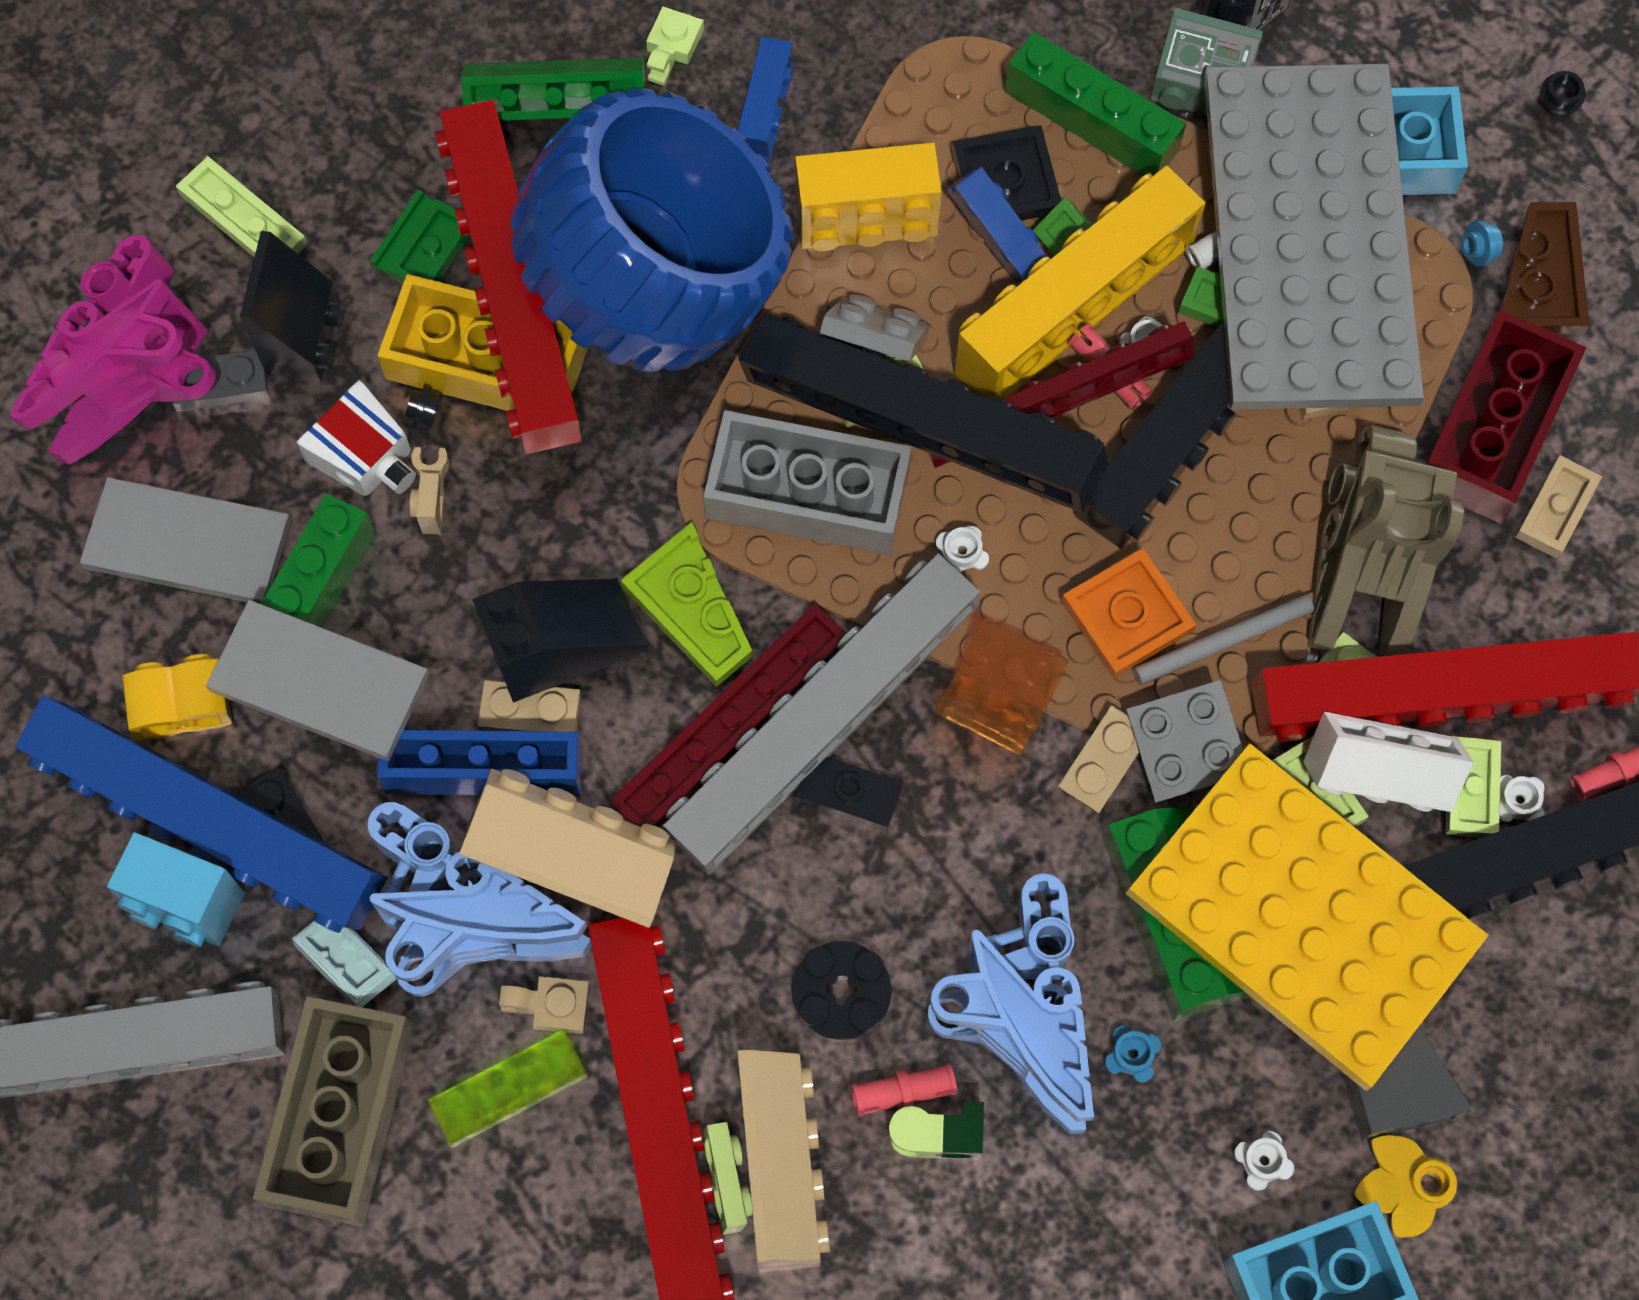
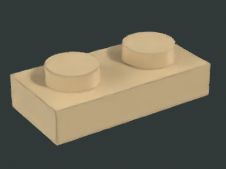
M1559 455L1515 538L1558 559L1569 542L1602 476Z
M484 680L478 729L479 731L577 732L581 691L580 689L553 687L513 703L505 682Z
M1111 705L1058 786L1059 789L1097 814H1100L1140 753L1128 715Z

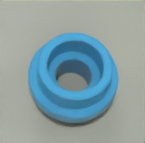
M1482 220L1469 223L1461 239L1463 254L1476 267L1487 266L1493 260L1499 258L1503 249V239L1499 228L1495 224H1488Z

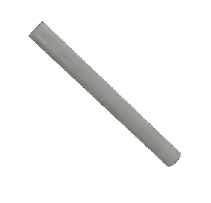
M1305 594L1133 668L1135 678L1140 685L1146 684L1314 612L1312 600Z

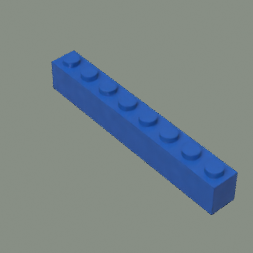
M42 695L15 745V748L31 756L27 762L31 767L50 776H54L57 771L70 777L67 786L90 798H94L96 793L105 796L111 800L107 808L130 820H135L138 814L151 822L148 828L150 832L175 843L177 837H180L192 844L189 853L215 865L218 859L233 866L230 872L232 877L257 888L259 882L264 883L275 889L271 896L274 900L294 910H299L301 904L317 912L313 919L316 923L336 933H340L343 927L361 930L373 907L370 896L374 893H380L388 879L384 874L63 701Z

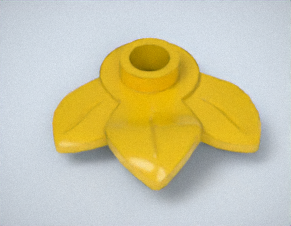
M1394 1135L1374 1138L1371 1141V1147L1380 1168L1373 1170L1360 1181L1354 1191V1196L1363 1206L1377 1201L1382 1214H1391V1228L1396 1238L1418 1236L1431 1226L1436 1209L1444 1207L1454 1198L1457 1190L1455 1173L1443 1160L1426 1157L1419 1145L1409 1138ZM1424 1175H1430L1436 1179L1438 1183L1436 1193H1429L1423 1189L1421 1180Z

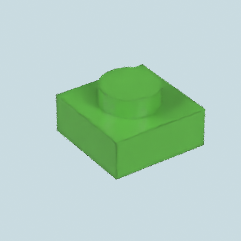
M1064 197L1033 231L1055 256L1063 250L1062 247L1065 241L1075 231L1081 228L1086 231L1093 224L1071 200Z
M1197 266L1181 303L1179 313L1218 328L1223 322L1220 275Z

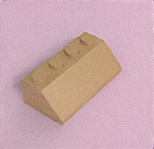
M491 768L470 818L459 854L650 928L674 860L676 841L670 839L666 831L654 825L643 824L639 827L624 821L623 816L611 808L596 806L594 809L576 802V797L559 788L545 790L530 784V780L517 771L503 769L502 772Z
M739 1050L737 1052L759 1273L819 1267L821 1264L820 1253L830 1252L827 1221L816 1220L815 1201L824 1200L822 1170H811L809 1150L819 1149L816 1118L806 1119L804 1099L814 1098L811 1067L801 1068L800 1054Z

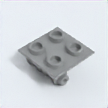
M1221 680L1127 709L1156 803L1215 785L1243 752Z

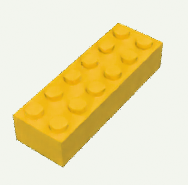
M1167 165L1154 176L1150 173L1144 175L1133 186L1130 195L1121 203L1113 201L1108 204L1098 215L1097 222L1085 231L1081 228L1075 231L1065 241L1062 247L1063 250L1052 259L1046 256L1039 260L1030 270L1028 278L1016 287L1012 284L1006 287L996 297L993 303L994 306L983 315L980 313L973 314L962 324L959 329L954 374L974 394L988 399L990 396L1003 399L1015 394L1022 386L1027 384L1070 348L1068 342L1075 333L1083 338L1080 331L1083 326L1089 323L1094 329L1186 253L1185 247L1195 242L1206 202Z

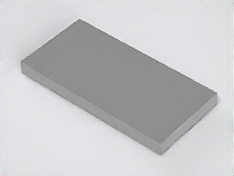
M107 477L79 564L86 570L242 602L251 600L261 604L274 581L291 518L287 513Z
M248 600L206 684V688L209 692L389 762L430 673L425 667Z

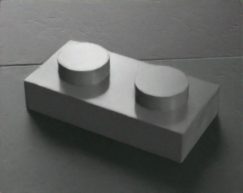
M251 350L202 357L216 371L214 385L207 394L199 399L173 401V405L177 412L270 398L267 375L256 351ZM196 369L190 372L185 379V387L198 383L204 371Z

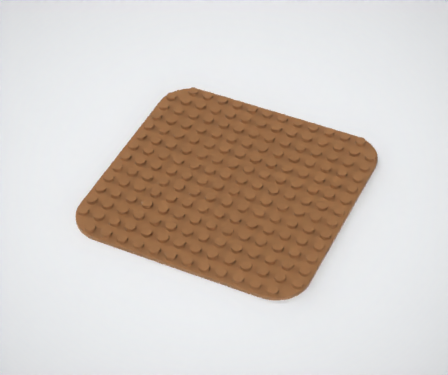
M978 36L949 37L926 44L909 54L893 70L849 151L935 142L942 191L938 236L929 237L921 242H908L904 239L884 241L880 245L873 247H864L859 244L844 245L823 252L814 249L802 250L800 239L790 257L789 265L782 275L779 285L761 310L682 456L677 476V497L685 526L691 522L693 523L703 550L718 562L812 606L816 604L823 611L860 628H863L874 617L871 612L884 596L889 593L895 596L907 585L905 578L915 565L922 560L929 563L938 553L944 558L942 551L936 547V539L939 534L943 532L949 533L959 527L975 526L982 533V549L988 553L989 563L982 570L971 568L963 570L961 574L981 591L980 606L927 659L1090 734H1093L1111 705L1128 715V708L1221 680L1243 751L1250 743L1261 753L1265 754L1277 740L1276 735L1260 737L1251 680L1262 668L1316 663L1321 650L1308 647L1313 612L1140 685L1135 678L1133 668L1116 678L1112 677L1061 602L1062 595L1144 548L1196 623V628L1194 632L1138 665L1305 594L1310 597L1312 603L1314 602L1315 586L1318 581L1316 578L1319 555L1322 550L1320 547L1323 527L1329 512L1336 508L1335 505H1331L1328 502V487L1335 467L1339 463L1354 466L1357 442L1363 428L1368 424L1413 434L1417 439L1471 317L1473 288L1464 260L1454 245L1443 234L1426 222L1404 213L1424 394L1421 405L1349 407L1346 411L1305 420L1302 418L1300 408L1232 410L1236 413V416L1227 430L1220 437L1215 433L1212 434L1205 443L1209 450L1194 471L1186 467L1178 478L1182 484L1172 500L1166 506L1159 502L1150 513L1154 520L1145 534L1138 541L1131 537L1122 550L1077 519V511L953 462L934 468L928 452L913 446L908 480L891 555L705 518L703 496L724 410L910 446L857 424L847 428L842 418L748 382L738 359L764 313L779 319L782 317L793 318L800 322L807 330L822 335L820 330L824 315L842 297L849 298L851 294L869 297L877 302L876 307L891 312L895 308L913 311L921 316L920 321L931 324L926 342L916 353L924 371L930 377L943 382L955 380L964 384L954 374L960 327L973 314L980 313L983 315L994 306L993 303L996 297L1006 287L1012 284L1017 287L1023 281L1020 279L1014 282L984 239L976 230H972L969 220L946 190L959 180L952 153L954 141L1041 125L1061 200L1064 197L1071 200L1092 224L1097 222L1098 215L1108 204L1113 201L1121 203L1127 198L1133 186L1143 177V175L1005 93L1008 64L1019 49L996 40ZM1179 118L1186 122L1180 150L1168 167L1206 202L1195 242L1216 231L1208 129ZM1046 216L1023 220L1022 222L1026 228L1029 227L1033 231ZM1038 237L1039 246L1052 259L1054 254ZM1185 253L1098 324L1094 330L1112 348L1119 344L1121 335L1123 333H1131L1133 326L1143 317H1151L1162 325L1172 326L1185 321L1193 335L1194 355H1196L1217 328L1179 313L1183 298L1196 271ZM1219 261L1205 268L1220 275ZM1083 337L1082 339L1087 343V345L1091 346V344ZM844 341V342L846 343V345L852 346V347H854V348H857V349H860V350H863V349L865 348V347H862V346H859V345H856V344H853V343H849V342ZM1070 347L1029 382H1043L1061 374L1071 364L1087 362ZM1192 359L1143 379L1148 386L1154 389L1146 401L1133 388H1130L1140 398L1141 405L1133 411L1130 410L1116 392H1112L1052 419L1058 426L1075 432L1077 429H1082L1096 435L1104 443L1109 464ZM961 547L958 549V552L964 555L967 553V550Z

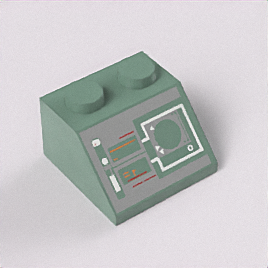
M1175 8L1155 78L1151 101L1161 103L1169 109H1184L1203 114L1207 117L1204 83L1206 67L1253 66L1263 31Z

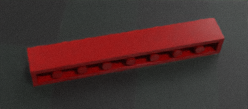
M494 99L439 111L443 130L434 132L441 159L450 157L452 168L444 170L450 196H460L462 207L456 208L454 211L460 236L470 235L472 247L464 248L471 276L480 274L482 287L474 288L480 315L490 314L493 327L484 329L491 357L500 355L503 368L495 369L501 398L511 396L514 409L505 411L511 438L521 437L525 455L581 442L578 417L553 323L541 310L545 302L538 293L530 294L521 279V273L525 265L517 263L513 257L511 238L515 232L510 227L512 207L517 199L518 190Z
M1639 631L1262 668L1251 680L1260 737L1276 735L1278 742L1303 739L1306 737V732L1316 731L1323 712L1401 726L1400 723L1418 721L1419 727L1428 728L1448 723V718L1465 716L1467 723H1477L1495 718V713L1511 712L1513 718H1526L1542 713V708L1558 707L1559 713L1566 714L1586 710L1589 708L1588 704L1604 702L1606 709L1627 707L1635 703L1634 698L1639 695Z
M622 917L588 924L659 1300H735L730 1274L719 1275L716 1255L725 1253L720 1223L709 1224L705 1203L715 1202L709 1171L699 1173L695 1153L705 1151L699 1120L689 1122L685 1103L695 1101L689 1071L679 1073L675 1053L685 1052L680 1023H669L666 1005L675 1003L670 973L662 975L659 973L656 956L666 954L660 925L648 928Z

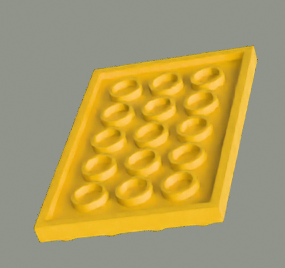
M1250 743L1125 893L1365 1091L1373 1087L1489 936Z

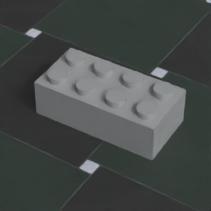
M724 410L703 496L705 518L891 555L910 470L912 446Z

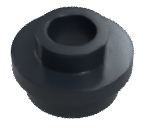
M1559 71L1545 79L1540 88L1542 104L1550 112L1558 115L1575 113L1581 108L1586 97L1582 79L1570 71ZM1557 92L1565 94L1567 98L1559 96Z
M424 383L422 392L412 390L405 416L413 419L411 426L413 429L418 430L419 426L431 428L441 393L430 390L431 385Z

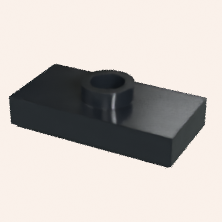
M826 757L800 782L795 798L796 801L888 831L904 782Z

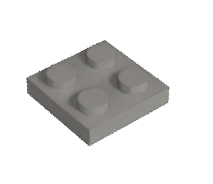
M851 294L849 298L842 297L824 315L820 330L821 334L909 362L926 342L931 325L920 321L921 316L913 311L902 308H895L893 312L876 307L877 302L875 300L857 294Z

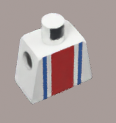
M360 380L297 441L302 456L309 465L364 496L369 495L382 481L397 494H401L411 486L416 477V472L403 462L411 451L405 433Z

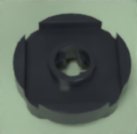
M848 941L826 943L809 950L804 960L797 967L792 981L793 1008L802 1023L816 1037L831 1043L844 1044L856 1042L873 1031L886 1017L891 1001V981L881 957L875 952L869 951L860 944ZM837 980H847L848 987L855 988L856 995L847 997L844 1005L835 1004V996L827 994L828 987L836 986Z

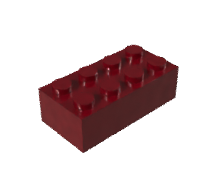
M1499 309L1425 463L1426 465L1457 472L1454 500L1462 501L1465 508L1500 524L1504 522L1518 500L1587 347Z

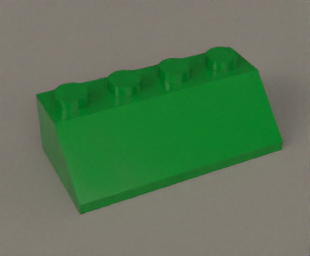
M1195 806L1153 809L1108 825L1103 837L1104 845L1173 1022L1249 997L1240 987L1125 894L1195 810Z

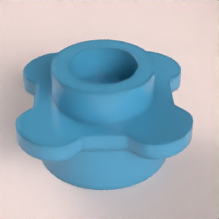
M1129 1026L1116 1028L1112 1036L1115 1041L1113 1051L1105 1059L1107 1070L1112 1074L1123 1072L1132 1075L1140 1083L1149 1081L1154 1075L1152 1062L1155 1054L1161 1050L1159 1038L1154 1034L1146 1035L1140 1031H1132ZM1136 1050L1138 1057L1135 1059L1130 1058L1128 1052Z

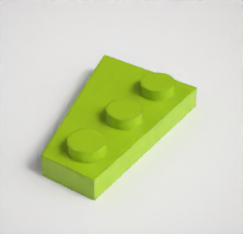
M692 522L621 580V588L716 687L752 657L750 644L730 602L725 597L713 565L703 550L699 541V535Z

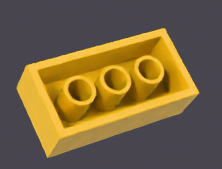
M407 274L377 355L385 379L423 389L425 383L431 385L430 390L444 395L506 411L514 409L511 396L501 398L495 369L503 368L500 355L492 357L490 355L484 329L493 327L490 314L480 315L475 291ZM558 320L553 326L570 391L573 395L588 348L584 349L570 339L573 332Z

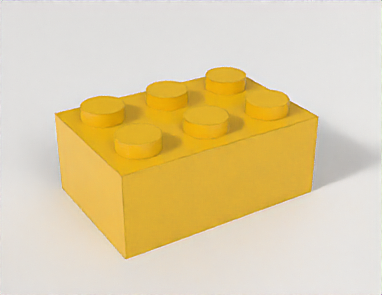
M935 142L795 156L796 207L802 250L814 249L823 252L833 250L838 246L854 244L873 247L880 245L884 241L904 239L908 242H921L929 237L938 236L942 191Z

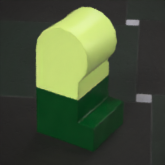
M963 1101L961 1115L928 1114L919 1107H903L891 1118L888 1130L889 1143L897 1153L907 1157L980 1160L983 1154L984 1102Z

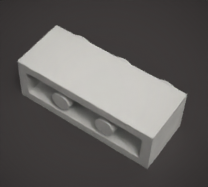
M1323 712L1304 759V764L1316 786L1327 793L1341 795L1343 792L1363 795L1377 803H1386L1388 800L1406 803L1417 810L1426 812L1432 809L1453 811L1474 763L1458 737L1329 712Z

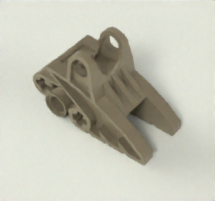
M1368 424L1363 428L1359 436L1354 466L1339 463L1332 473L1328 487V502L1331 505H1335L1336 508L1329 512L1323 527L1320 547L1322 550L1319 555L1316 578L1318 581L1315 586L1314 612L1311 617L1308 647L1324 651L1334 648L1354 591L1386 598L1384 601L1381 625L1383 629L1380 634L1378 657L1403 655L1409 651L1428 599L1437 565L1448 555L1457 541L1464 516L1462 501L1453 499L1457 472L1415 462L1417 440L1413 434Z

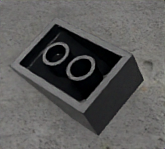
M261 231L240 318L267 377L321 385L325 369H331L334 362L335 343L332 341L334 328H340L343 323L345 313L344 301L339 299L332 280L273 233Z
M617 578L516 582L472 599L513 703L649 650Z

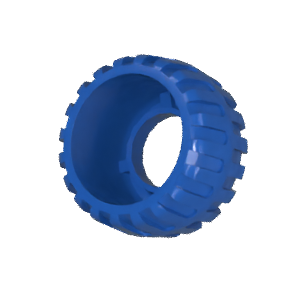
M633 88L626 93L614 91L599 97L593 103L579 110L548 140L540 150L518 191L517 199L511 212L510 227L515 232L511 238V248L514 260L525 265L521 273V279L530 294L538 293L545 302L541 310L553 324L560 320L573 332L570 337L573 342L584 349L590 345L602 350L601 358L612 364L621 366L629 360L633 361L634 368L638 371L657 372L663 367L669 371H677L691 367L696 362L704 361L738 336L754 321L779 285L781 277L789 265L792 250L789 245L793 235L790 216L783 212L787 202L780 185L774 183L770 177L771 169L760 154H755L747 145V139L736 128H729L717 119V114L702 105L695 107L686 103V98L677 94L665 92L657 96L651 89ZM625 222L634 225L650 237L665 257L647 246L631 231Z

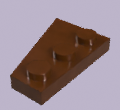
M1531 202L1525 214L1500 309L1555 334H1585L1590 326L1576 202Z

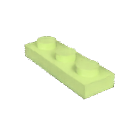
M209 156L176 185V189L182 198L253 257H255L261 231L273 233L296 253H300L308 245L302 233Z

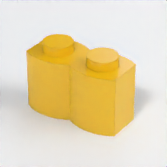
M195 654L184 658L183 663L172 667H164L161 663L149 662L137 665L133 672L122 675L128 729L134 739H159L183 732L204 731L233 724L230 700L209 692L206 688V684L219 659H212L207 654Z

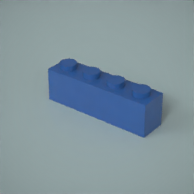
M403 730L389 762L378 758L377 778L385 794L480 795L491 768L502 772L503 769H509L525 775L530 780V784L545 790L559 788L574 796H581L583 749L578 732Z

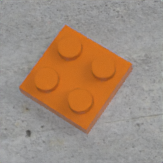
M1144 548L1064 593L1061 602L1113 678L1194 632L1196 628V623Z

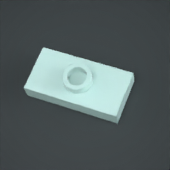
M313 921L292 938L295 947L353 1006L363 1007L396 980V977L388 969L387 963L353 929L343 927L340 933H336Z

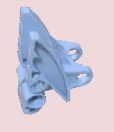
M396 802L383 803L371 812L368 818L370 836L378 849L398 863L386 892L372 894L370 901L384 923L397 930L386 949L385 961L388 969L398 979L399 985L406 993L415 997L430 995L466 964L495 959L509 961H557L584 957L592 947L591 939L583 934L587 928L585 921L561 905H554L552 899L531 885H525L524 881L517 876L460 855L459 852H456L447 832L440 825L426 821L404 805ZM388 825L393 828L401 825L406 838L403 839L394 832L386 835L384 830ZM439 854L436 858L428 860L431 856ZM471 863L479 864L477 869L465 872L463 875L461 874L462 865L466 864L468 868H471ZM408 871L414 874L408 892H402L401 888ZM408 945L406 951L400 958L398 966H396L395 956L398 950L401 947ZM423 960L417 968L407 971L413 962ZM433 970L432 979L426 985L413 986L407 982L421 979Z
M1042 873L1032 876L1026 881L1018 903L1019 928L985 937L979 930L972 932L966 954L970 974L951 975L936 983L931 993L927 1019L934 1033L942 1038L979 1043L987 1046L1014 1070L1019 1080L1040 1107L1068 1134H1078L1086 1131L1085 1121H1092L1094 1111L1091 1084L1088 1081L1090 1074L1087 1047L1084 1045L1086 1038L1083 1011L1080 1009L1082 1005L1080 986L1073 973L1065 969L1074 947L1075 937L1070 927L1065 886L1055 876ZM1036 893H1044L1045 900L1051 902L1046 918L1041 919L1040 904L1034 901ZM1021 940L1022 949L1005 955H1001L997 951L1002 946ZM1048 946L1057 954L1046 955L1038 947ZM1032 979L1035 981L1033 990L1024 980ZM1060 980L1062 981V983L1059 986L1057 984H1053V981ZM1065 985L1068 986L1070 994L1063 988ZM953 986L960 988L959 990H950L948 992L941 993L945 988ZM1051 996L1055 997L1054 1004L1050 1003ZM946 1002H955L960 1005L963 1011L957 1014L949 1013L940 1005ZM936 1016L941 1021L948 1024L958 1025V1027L952 1029L945 1028L939 1024V1022L936 1019Z

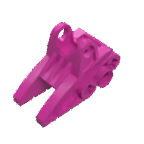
M143 235L126 237L117 245L109 261L95 263L85 271L80 286L88 301L73 303L64 311L55 327L57 331L52 333L41 354L43 359L37 361L25 384L27 388L22 390L9 415L18 426L32 430L73 403L64 420L66 424L61 426L48 451L60 463L70 465L100 447L127 426L151 402L196 400L207 394L214 385L216 379L215 369L206 359L194 354L205 337L207 328L170 290L168 286L173 276V267L147 237ZM82 322H85L87 326L83 327L80 324ZM196 369L204 371L198 383L185 387L184 382L190 372Z

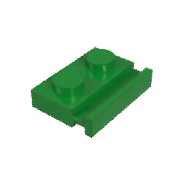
M417 189L369 260L372 269L388 274L389 278L402 285L407 274L439 282L470 236H460L454 211L456 208L436 198L432 200L425 196L424 192Z

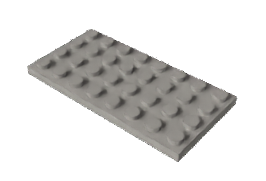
M1389 64L1206 67L1204 83L1231 410L1420 406L1424 399Z

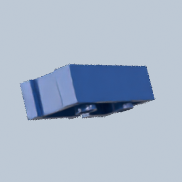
M762 36L738 131L747 139V145L756 155L760 154L769 166L783 113V108L777 107L779 98L786 100L793 74L792 42Z
M982 167L970 170L946 189L1014 282L1020 279L1021 281L1026 280L1032 267L1039 260L1047 256L1039 246V239L1031 228H1026L1006 201V194L997 182L993 183Z

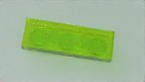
M563 1029L429 1099L428 1102L449 1145L454 1148L587 1078L588 1075Z

